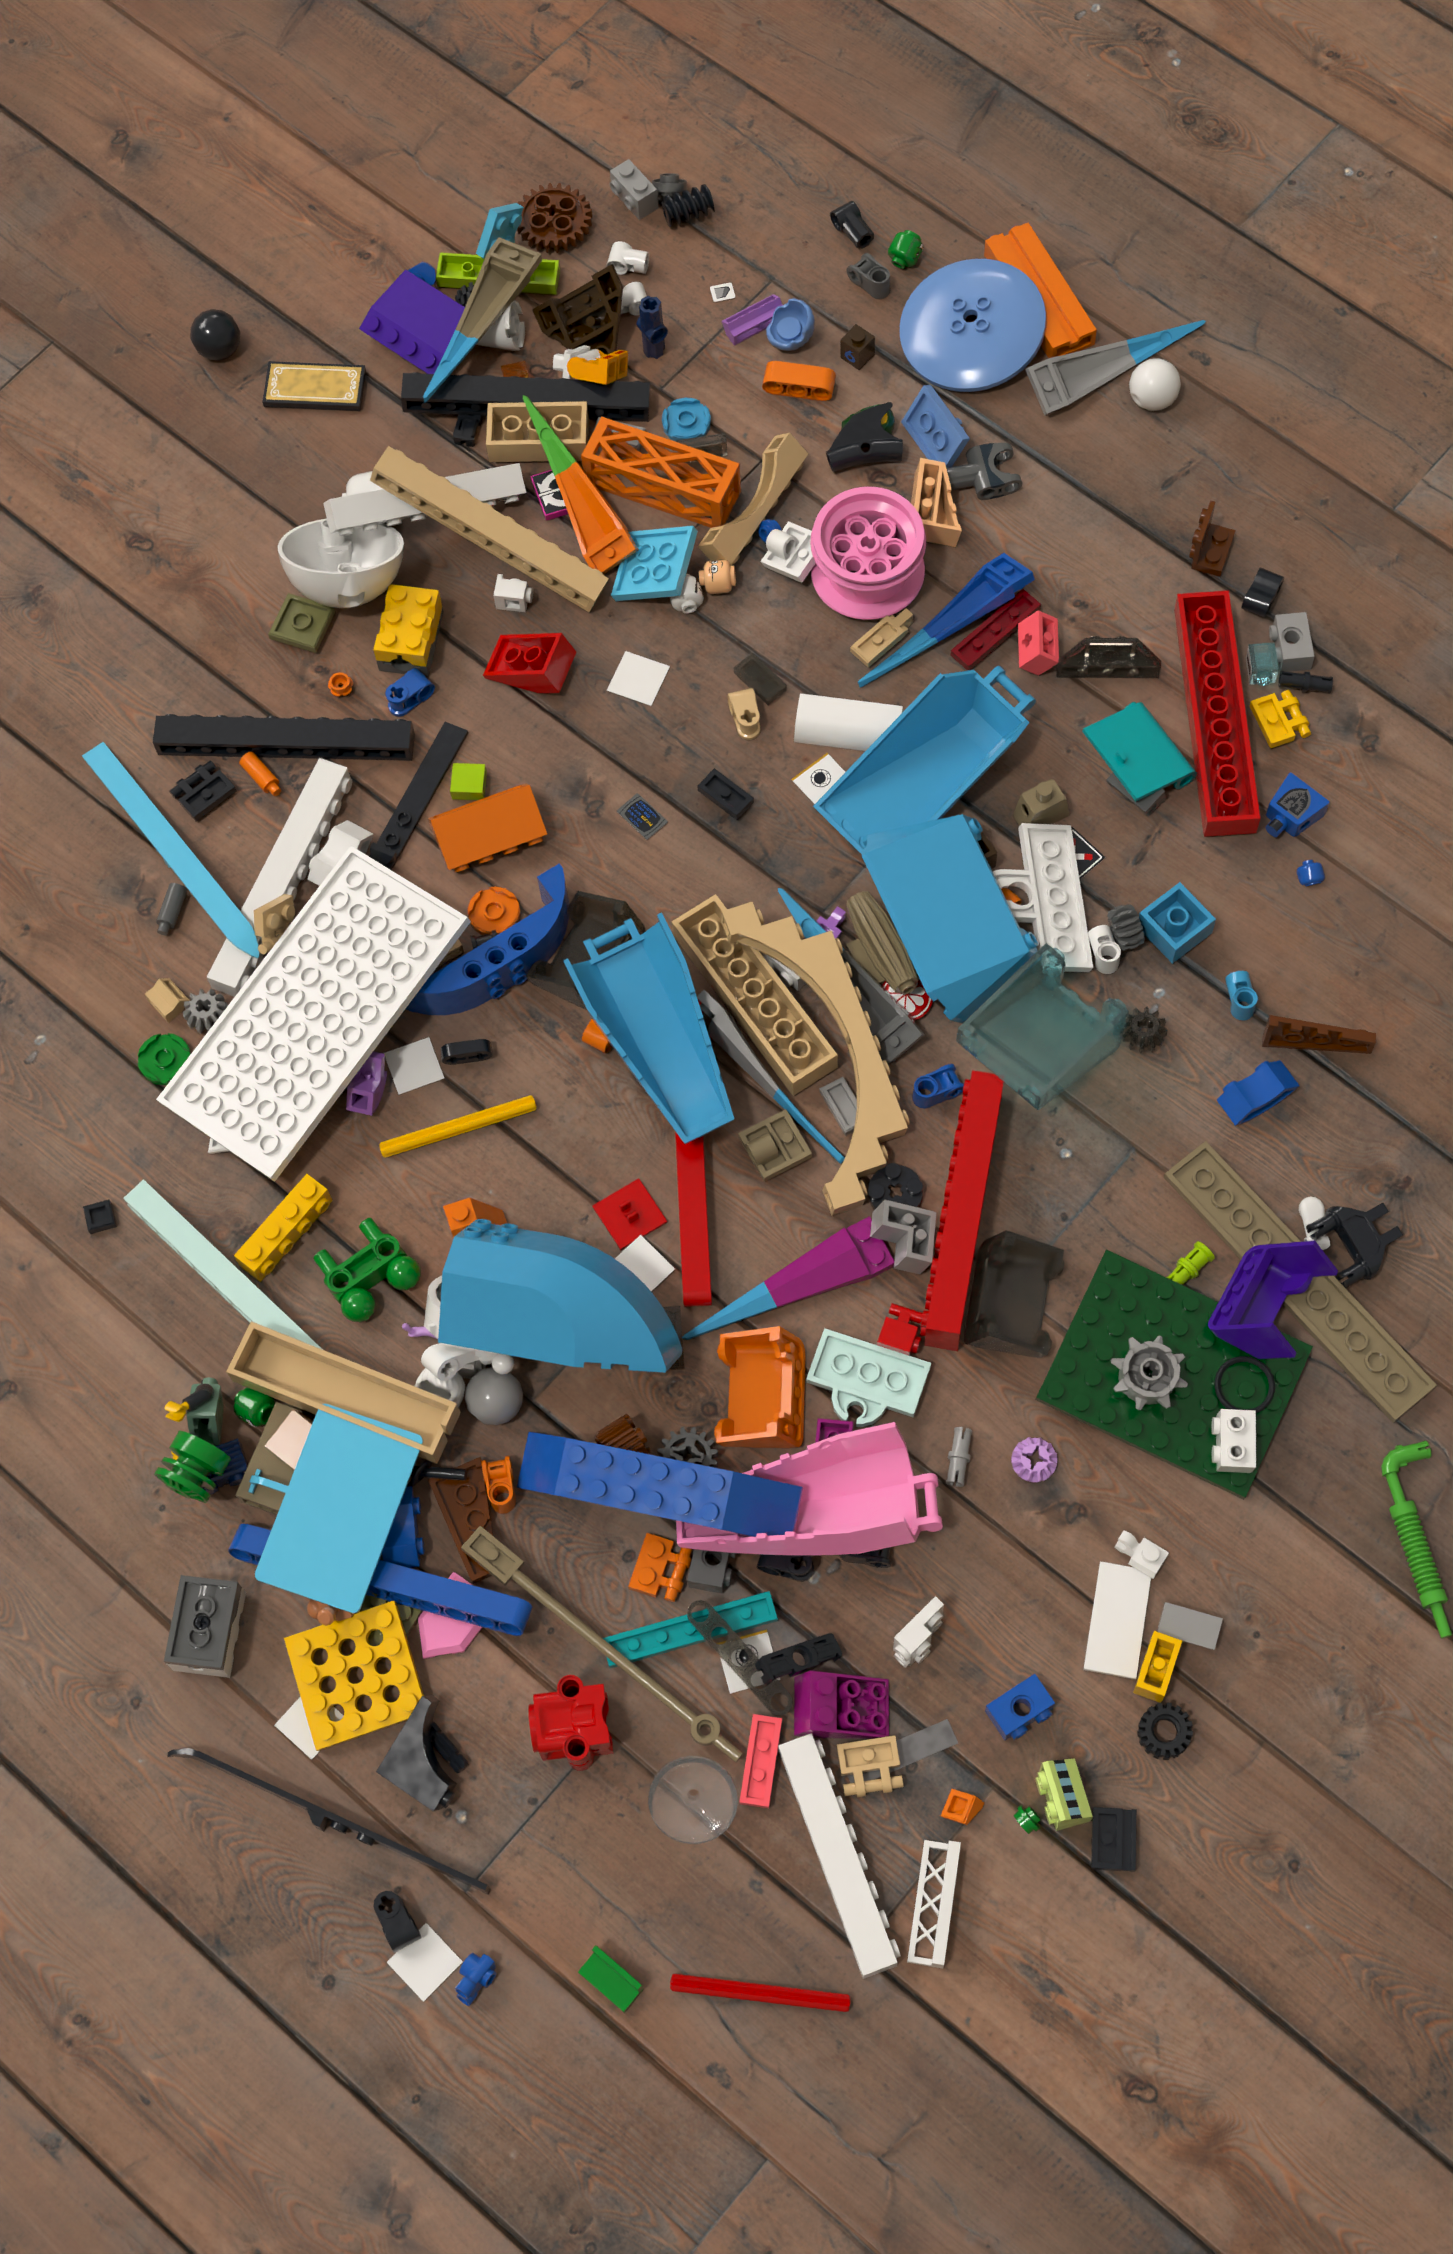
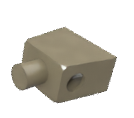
M1054 779L1039 783L1036 787L1020 795L1013 817L1019 826L1022 823L1053 824L1068 817L1069 809L1067 799Z

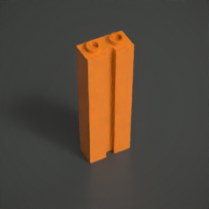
M1029 222L1013 227L1006 236L1001 233L985 240L984 256L986 259L1001 261L1016 267L1025 273L1037 286L1044 301L1046 311V330L1041 347L1048 359L1079 352L1095 345L1097 329Z

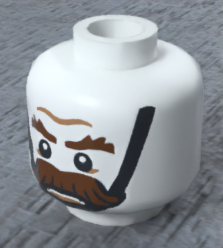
M689 574L685 576L680 596L670 597L673 608L683 613L696 611L704 599L699 580Z

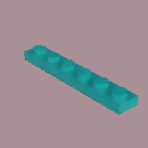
M770 1591L603 1639L631 1662H635L776 1622L778 1618ZM607 1657L609 1668L617 1667V1665Z

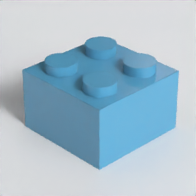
M1181 882L1139 913L1144 935L1172 964L1211 935L1216 921L1215 917Z

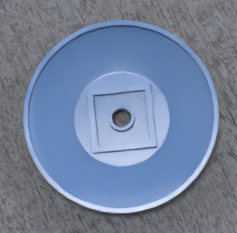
M969 259L952 263L924 279L907 300L900 320V341L904 355L918 375L931 384L943 389L972 392L998 386L1020 373L1038 352L1046 330L1044 301L1034 282L1025 273L1010 264L991 259ZM969 315L977 316L974 322L965 321V318Z

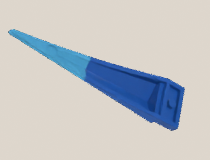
M1005 553L983 565L966 586L925 627L885 661L858 681L859 687H863L1013 599L1016 591L1023 589L1027 584L1035 580L1033 572Z

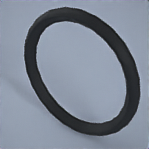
M1239 1356L1231 1358L1219 1368L1215 1377V1391L1219 1401L1226 1409L1254 1410L1257 1414L1263 1411L1273 1399L1275 1382L1269 1368L1264 1363L1249 1356ZM1235 1363H1252L1265 1373L1269 1383V1391L1261 1405L1252 1409H1240L1231 1405L1224 1398L1220 1381L1224 1371Z

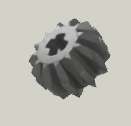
M1131 904L1120 905L1108 911L1109 926L1115 943L1119 945L1121 950H1131L1144 943L1143 927L1137 911H1135Z

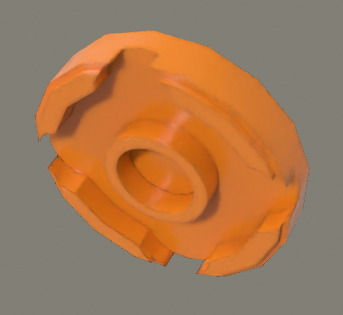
M496 886L477 892L470 900L467 909L469 920L471 921L470 924L481 935L491 934L492 930H496L498 935L518 923L521 916L520 906L515 895L506 888Z

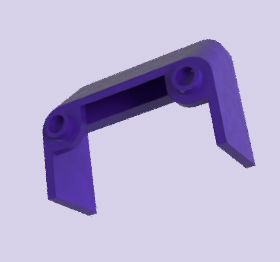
M1316 1241L1254 1246L1243 1255L1208 1321V1327L1216 1337L1257 1359L1293 1358L1297 1354L1273 1323L1287 1295L1305 1292L1309 1288L1313 1277L1337 1275L1338 1270Z

